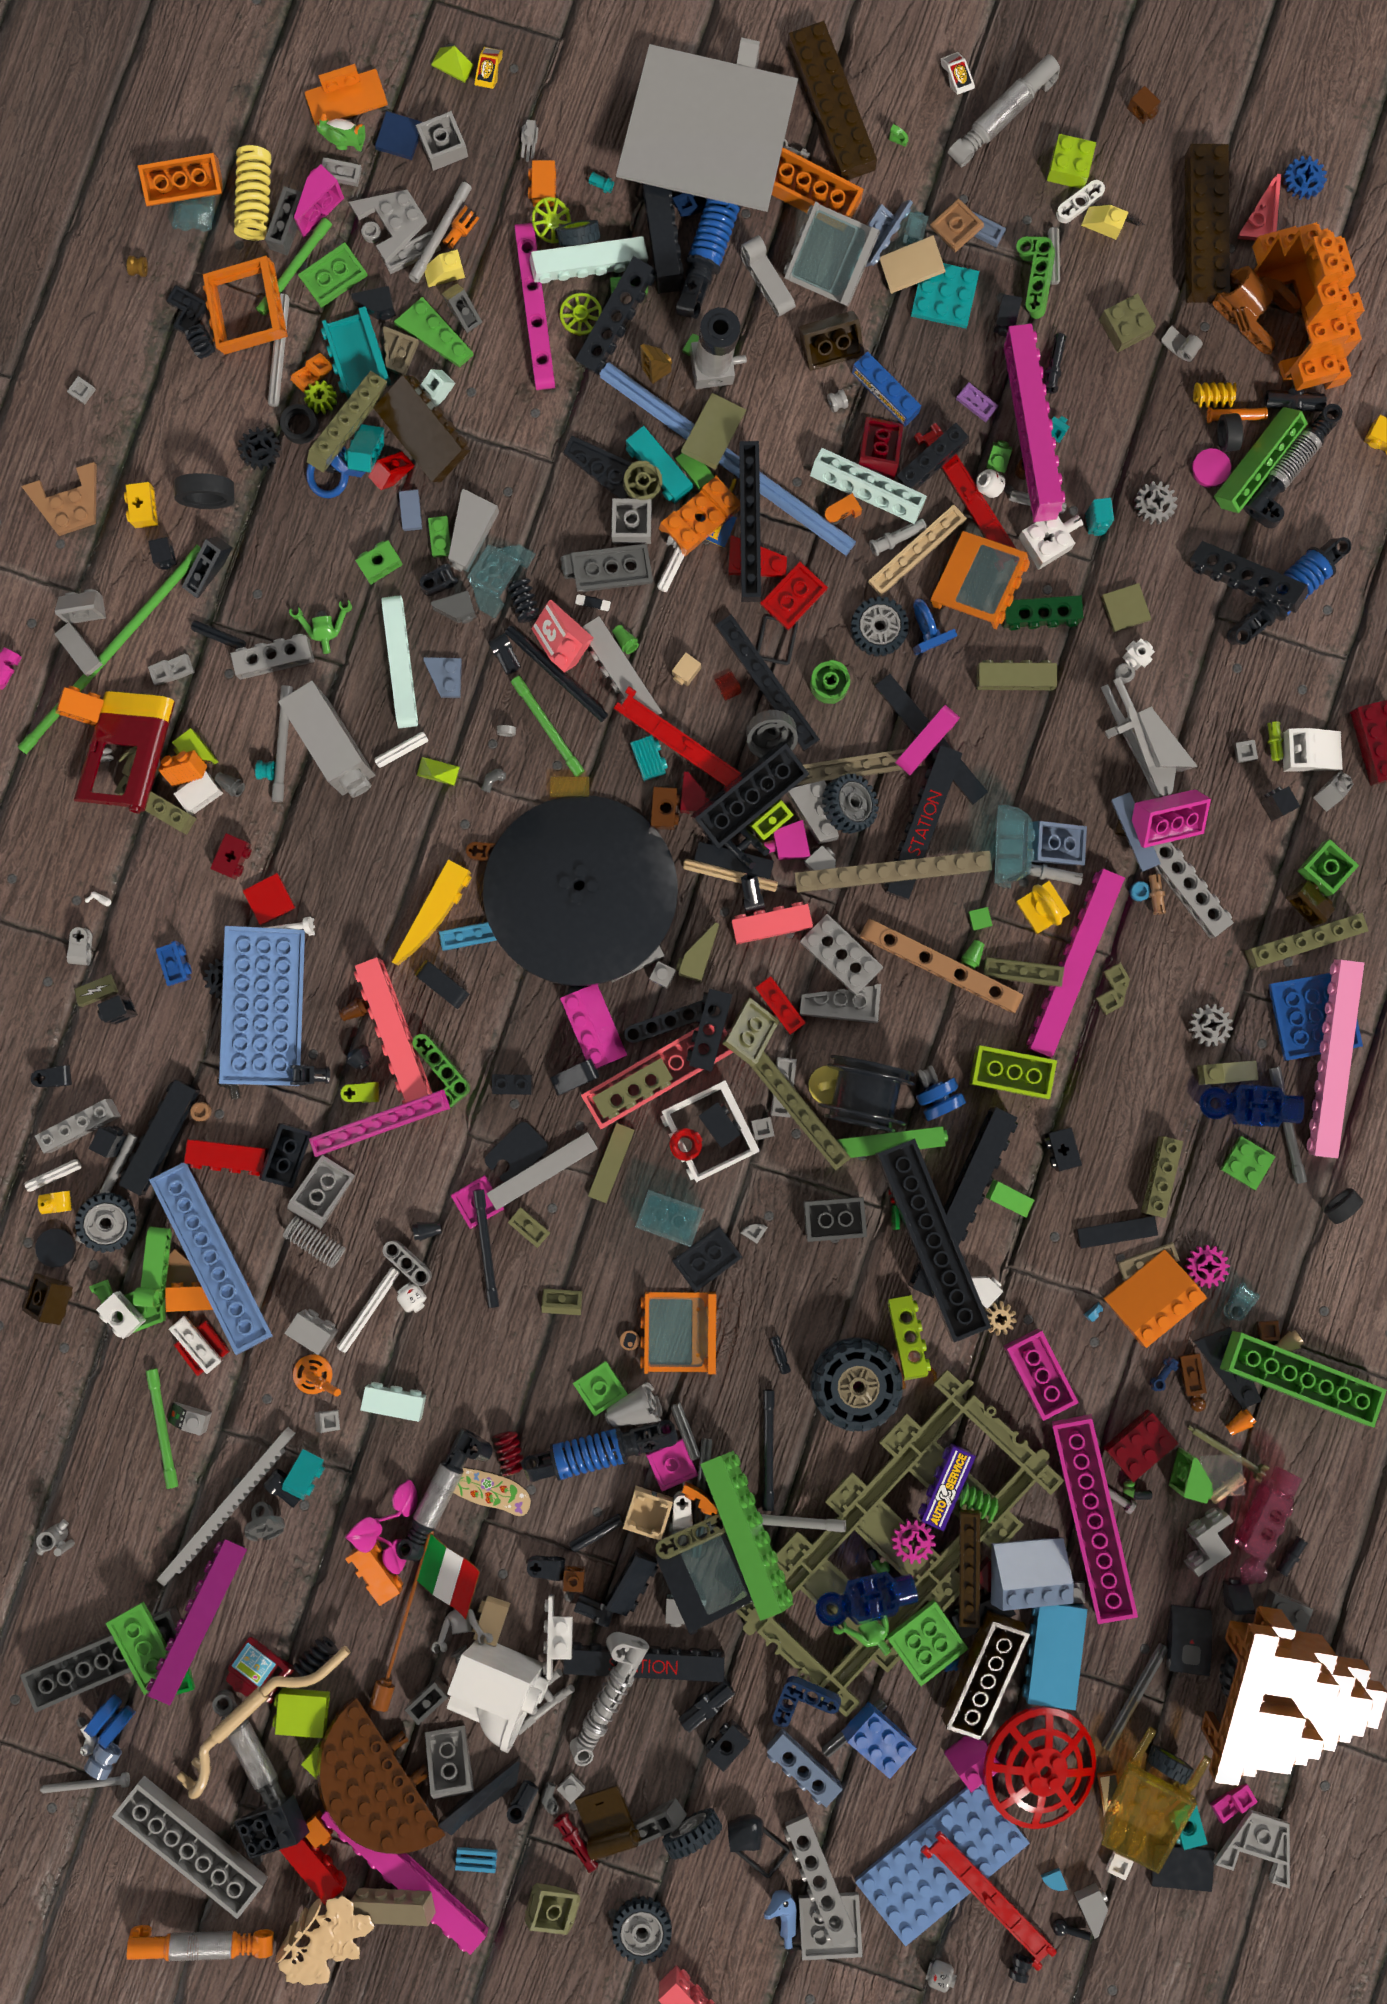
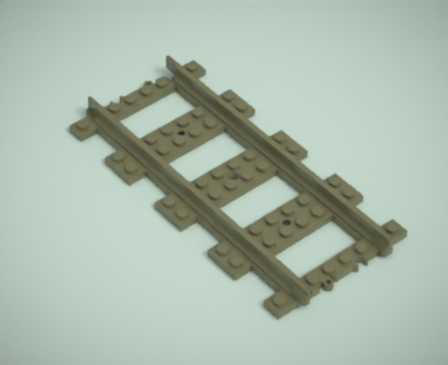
M946 1369L933 1383L947 1396L945 1401L921 1426L907 1413L901 1417L879 1441L893 1457L866 1485L851 1471L825 1499V1502L838 1514L835 1519L846 1520V1531L833 1532L824 1530L811 1543L797 1530L776 1552L778 1557L777 1564L785 1575V1584L787 1589L791 1591L792 1596L800 1589L841 1629L843 1627L840 1625V1620H844L847 1627L862 1634L858 1627L874 1616L879 1624L882 1625L880 1608L828 1559L855 1530L911 1583L908 1589L886 1611L889 1624L888 1634H890L913 1616L927 1600L932 1601L934 1599L944 1612L960 1595V1574L955 1570L960 1565V1532L940 1554L930 1547L933 1550V1554H926L928 1560L922 1557L920 1564L917 1560L910 1564L907 1558L903 1562L901 1559L902 1555L897 1557L895 1554L898 1549L892 1548L893 1541L891 1536L897 1535L894 1532V1528L899 1530L900 1522L903 1525H906V1522L882 1499L908 1471L927 1489L930 1484H934L936 1479L934 1474L937 1467L943 1463L942 1455L945 1450L936 1441L962 1413H965L1020 1466L994 1495L970 1473L966 1478L965 1482L969 1484V1488L974 1486L976 1492L982 1490L983 1495L988 1493L991 1498L996 1497L998 1499V1511L991 1523L988 1522L987 1515L984 1519H981L980 1512V1542L983 1541L990 1549L991 1543L1009 1542L1024 1525L1010 1510L1035 1482L1052 1495L1064 1480L1045 1463L1050 1456L1044 1448L1038 1449L1035 1453L1028 1447L1026 1439L1021 1443L1016 1442V1436L1019 1433L1010 1430L998 1417H992L996 1414V1409L992 1405L987 1406L984 1410V1404L975 1395H972L966 1402L962 1396L974 1382L968 1379L962 1384ZM957 1501L952 1512L960 1519V1510H966L967 1505L960 1509L959 1501ZM915 1535L913 1537V1540L910 1541L912 1546L914 1545V1542H918L915 1538ZM900 1544L901 1548L908 1553L907 1546ZM742 1589L729 1605L745 1598L747 1592ZM840 1597H845L846 1602L844 1604L838 1602ZM752 1603L736 1610L746 1621L743 1625V1630L748 1635L754 1634L757 1630L766 1640V1646L772 1642L776 1643L778 1647L775 1649V1654L782 1655L794 1668H800L797 1671L798 1677L805 1680L808 1675L809 1682L838 1694L841 1698L839 1711L846 1718L860 1703L847 1689V1686L873 1659L888 1673L901 1659L887 1638L884 1641L891 1652L885 1656L878 1645L866 1647L856 1638L847 1634L857 1644L829 1672L773 1618L774 1616L760 1621L756 1608Z

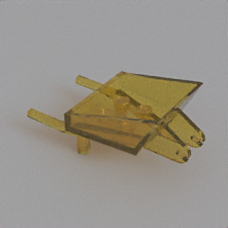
M1149 1727L1133 1758L1130 1757L1106 1811L1101 1845L1159 1874L1197 1805L1195 1796L1190 1793L1196 1788L1211 1759L1206 1755L1203 1756L1187 1785L1178 1781L1170 1784L1141 1769L1142 1756L1156 1733L1153 1728Z

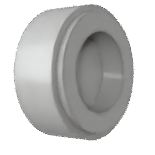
M370 221L362 226L361 233L365 241L375 243L380 239L381 230L377 223Z
M1122 663L1115 670V678L1121 677L1124 684L1129 683L1135 676V669L1127 663Z
M498 725L496 733L500 736L512 737L516 735V727Z

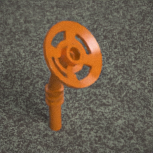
M311 1354L304 1356L296 1363L293 1370V1380L302 1392L318 1394L322 1391H327L336 1397L341 1394L339 1388L330 1384L333 1376L332 1367L324 1357ZM309 1360L319 1361L323 1365L320 1366L317 1363H309ZM303 1365L305 1368L302 1371V1377L298 1378V1370ZM322 1372H327L326 1379L322 1377ZM302 1384H305L309 1387H315V1389H307L304 1386H302Z

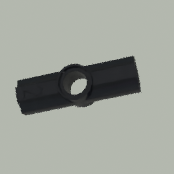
M1295 388L1288 391L1267 390L1264 405L1266 408L1273 409L1286 407L1300 411L1322 412L1326 405L1327 396L1324 393L1305 392L1304 389L1296 391Z
M724 1679V1682H720L711 1691L700 1695L695 1700L694 1705L678 1717L683 1728L690 1733L705 1719H711L720 1710V1707L735 1695L734 1689Z

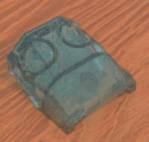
M215 195L175 202L173 229L179 228L183 231H188L191 228L201 231L212 230Z

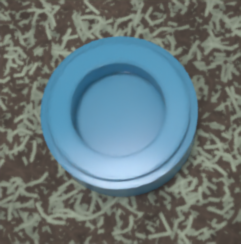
M1142 881L1134 883L1129 890L1131 898L1135 901L1147 899L1150 893L1149 885Z

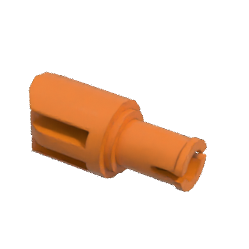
M464 205L452 221V229L443 239V243L445 245L448 244L447 247L453 249L461 236L466 237L480 219L476 216L469 226L465 228V225L474 214V212L470 211L461 223L458 222L468 209L466 205Z

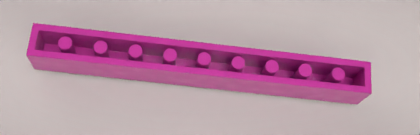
M1105 869L1095 873L1092 879V883H1094L1092 891L1089 890L1085 897L1087 903L1085 908H1081L1077 919H1080L1079 923L1071 931L1070 937L1073 938L1070 944H1067L1064 948L1063 955L1065 957L1063 962L1058 964V966L1065 967L1062 987L1049 986L1048 990L1051 992L1048 998L1045 997L1041 1005L1043 1012L1035 1020L1034 1027L1036 1029L1034 1034H1030L1026 1044L1029 1046L1027 1050L1048 1059L1053 1058L1125 877Z
M326 1810L323 1812L321 1819H323L325 1826L335 1830L338 1833V1837L343 1842H348L357 1855H362L372 1869H377L386 1882L392 1883L397 1887V1890L431 1891L436 1911L431 1923L437 1924L446 1937L452 1938L457 1943L460 1950L471 1955L487 1937L489 1928L409 1854H386L364 1848L343 1834L330 1819Z

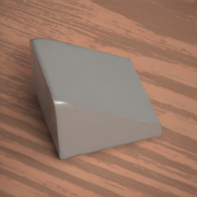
M338 1410L315 1412L316 1431L324 1433L340 1430Z

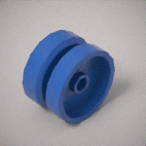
M955 1078L936 1083L915 1096L919 1105H926L931 1102L933 1104L923 1111L927 1121L944 1115L966 1103L962 1093L949 1096L950 1093L959 1087Z
M115 1694L98 1709L84 1729V1732L90 1737L96 1736L103 1729L104 1731L98 1738L97 1743L105 1749L136 1713L130 1706H125L117 1714L116 1711L121 1706L122 1700Z

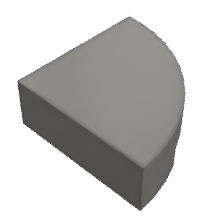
M752 1224L745 1227L741 1234L757 1244L768 1227L762 1224Z

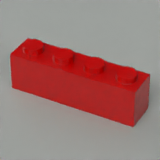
M192 1139L187 1140L184 1163L190 1164V1168L202 1169L203 1165L210 1166L209 1170L221 1171L222 1168H228L231 1173H241V1170L249 1171L248 1175L260 1176L269 1149Z
M304 1837L298 1844L279 1850L324 1905H326L328 1899L335 1898L344 1890L347 1883L345 1874L341 1870H337L333 1865L331 1857L322 1852L320 1845L315 1849L309 1840Z

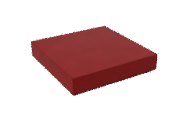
M278 873L243 890L261 926L296 908Z
M207 1320L196 1327L221 1358L230 1352ZM178 1341L174 1344L196 1376L204 1372L203 1369Z

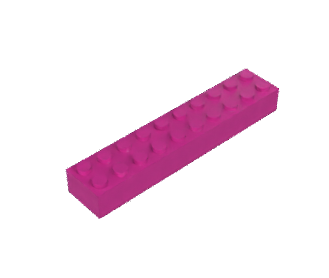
M1032 324L1009 326L1004 343V353L1033 522L1057 520L1059 512L1062 511V504L1065 503V492L1061 491L1062 475L1058 473L1057 469L1059 457L1054 452L1056 440L1051 434L1053 423L1052 419L1048 417L1050 407L1049 402L1045 400L1046 384L1042 383L1043 367L1039 366L1040 350L1039 348L1036 349L1037 333L1033 331Z
M1088 1414L1052 1421L1098 1624L1138 1618L1092 1415Z

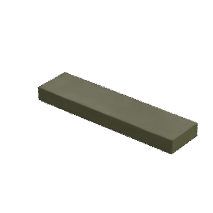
M986 957L983 975L994 979L1062 987L1065 967Z
M616 1123L589 1192V1197L607 1203L634 1134V1129Z

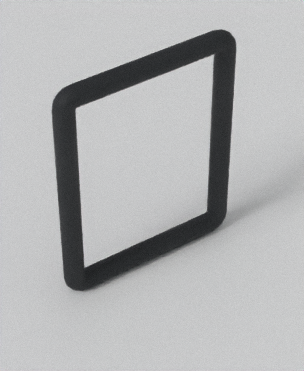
M765 615L763 618L757 646V651L759 654L761 650L767 619L777 621L773 616ZM798 622L794 624L787 661L761 656L764 661L782 665L790 664Z
M763 1827V1832L786 1850L768 1874L742 1852L735 1853L764 1877L770 1878L788 1856L790 1849Z

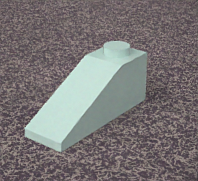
M431 369L420 387L432 397L431 401L434 405L438 406L449 394L455 382L443 370Z

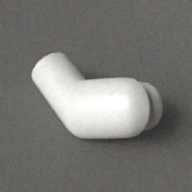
M87 1725L80 1729L86 1738L83 1747L80 1749L81 1754L85 1757L93 1753L98 1742L97 1735L90 1737L84 1732Z

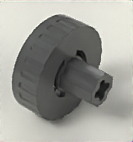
M763 711L756 714L747 725L748 747L759 758H762L780 742L787 743L792 751L797 745L796 723L789 714L783 711Z

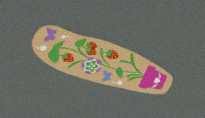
M463 1468V1475L453 1493L476 1504L498 1508L515 1516L527 1514L531 1500L528 1492L522 1486L502 1476Z

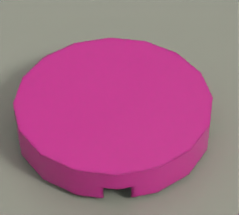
M1210 448L1203 450L1195 457L1192 463L1193 478L1204 487L1220 486L1231 473V463L1228 456L1218 449Z

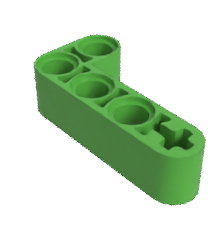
M1026 236L1018 240L1016 248L1021 259L1033 261L1026 308L1032 318L1039 319L1046 311L1055 248L1052 241L1047 237ZM1031 246L1028 251H1022L1024 247ZM1044 247H1050L1048 251L1041 252ZM1041 266H1046L1045 270L1038 271ZM1038 285H1043L1041 290H1035Z
M418 1034L413 1039V1047L447 1086L443 1090L449 1096V1106L452 1108L469 1093L470 1084L429 1036ZM420 1039H422V1040H427V1041L425 1042V1045H426L428 1048H430L431 1050H429V1051L427 1052V1050H426L425 1047H422V1046L419 1047V1045H420V1041H419V1040H420ZM437 1052L440 1055V1060L434 1064L430 1058L433 1053ZM447 1067H450L453 1072L450 1078H445L443 1075V1071ZM459 1082L465 1085L463 1093L456 1091V1085Z
M149 1227L147 1231L141 1287L136 1288L134 1292V1306L156 1308L162 1306L164 1302L172 1236L171 1229Z

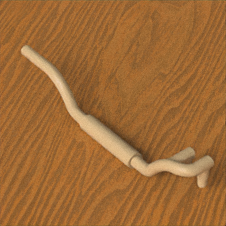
M343 1646L320 1669L310 1675L303 1677L276 1676L267 1681L262 1687L256 1688L210 1732L211 1736L200 1746L199 1759L195 1757L191 1761L192 1765L199 1772L198 1781H194L182 1771L177 1774V1779L188 1790V1797L190 1799L198 1798L207 1785L212 1769L209 1757L210 1749L226 1739L264 1703L271 1691L276 1687L299 1688L321 1681L351 1653L350 1650Z

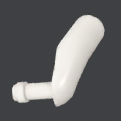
M91 892V895L85 899L87 903L95 898L105 906L111 905L110 899L97 892Z

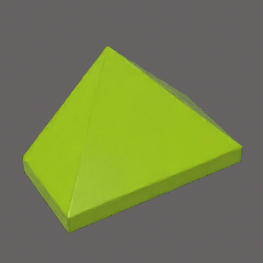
M455 46L440 48L431 63L433 67L464 83L474 68V65Z
M422 757L417 776L455 786L460 767Z

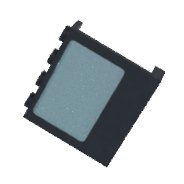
M726 1532L669 1559L656 1557L690 1635L697 1633L698 1629L750 1603L754 1604L734 1551L728 1543L729 1538ZM707 1533L700 1535L698 1537L704 1538L707 1535ZM689 1541L680 1546H686L689 1543Z

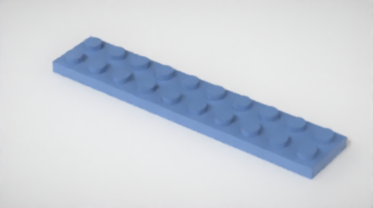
M183 1162L150 1179L149 1181L235 1355L272 1337L273 1335L188 1164Z

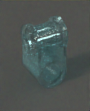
M1242 1282L1237 1286L1233 1295L1224 1306V1315L1231 1320H1243L1258 1301L1260 1294L1254 1293ZM1236 1306L1238 1308V1314L1236 1316H1233L1232 1309Z

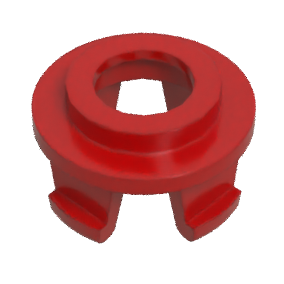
M679 1129L670 1138V1151L677 1159L689 1161L699 1155L703 1140L701 1135L692 1129ZM681 1138L691 1140L692 1148L688 1152H682L678 1148V1142Z

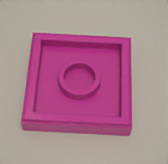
M485 1175L451 1195L470 1229L478 1225L473 1190L484 1189L487 1219L505 1209L501 1207L496 1210L486 1194L493 1190Z
M682 1438L674 1446L657 1449L646 1454L661 1491H665L698 1476Z

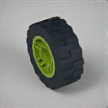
M597 220L575 221L556 228L560 246L586 244L600 239Z
M1157 1745L1152 1746L1146 1758V1761L1154 1768L1184 1785H1187L1194 1771L1182 1759Z

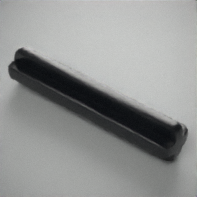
M197 620L192 622L191 629L194 632L235 649L246 647V642L240 638Z
M619 1514L611 1517L569 1543L570 1548L573 1552L581 1550L624 1524L623 1518Z

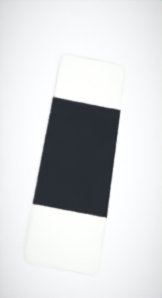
M580 594L577 595L575 602L578 605L609 611L611 604L610 601Z

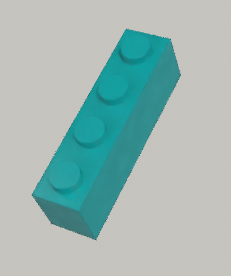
M645 426L626 439V451L632 458L635 456L638 461L650 462L649 464L659 469L662 475V493L668 501L672 500L676 504L693 490L692 482Z

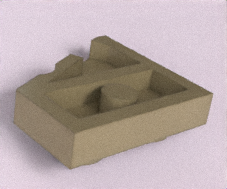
M384 326L386 368L388 371L398 375H406L419 340Z

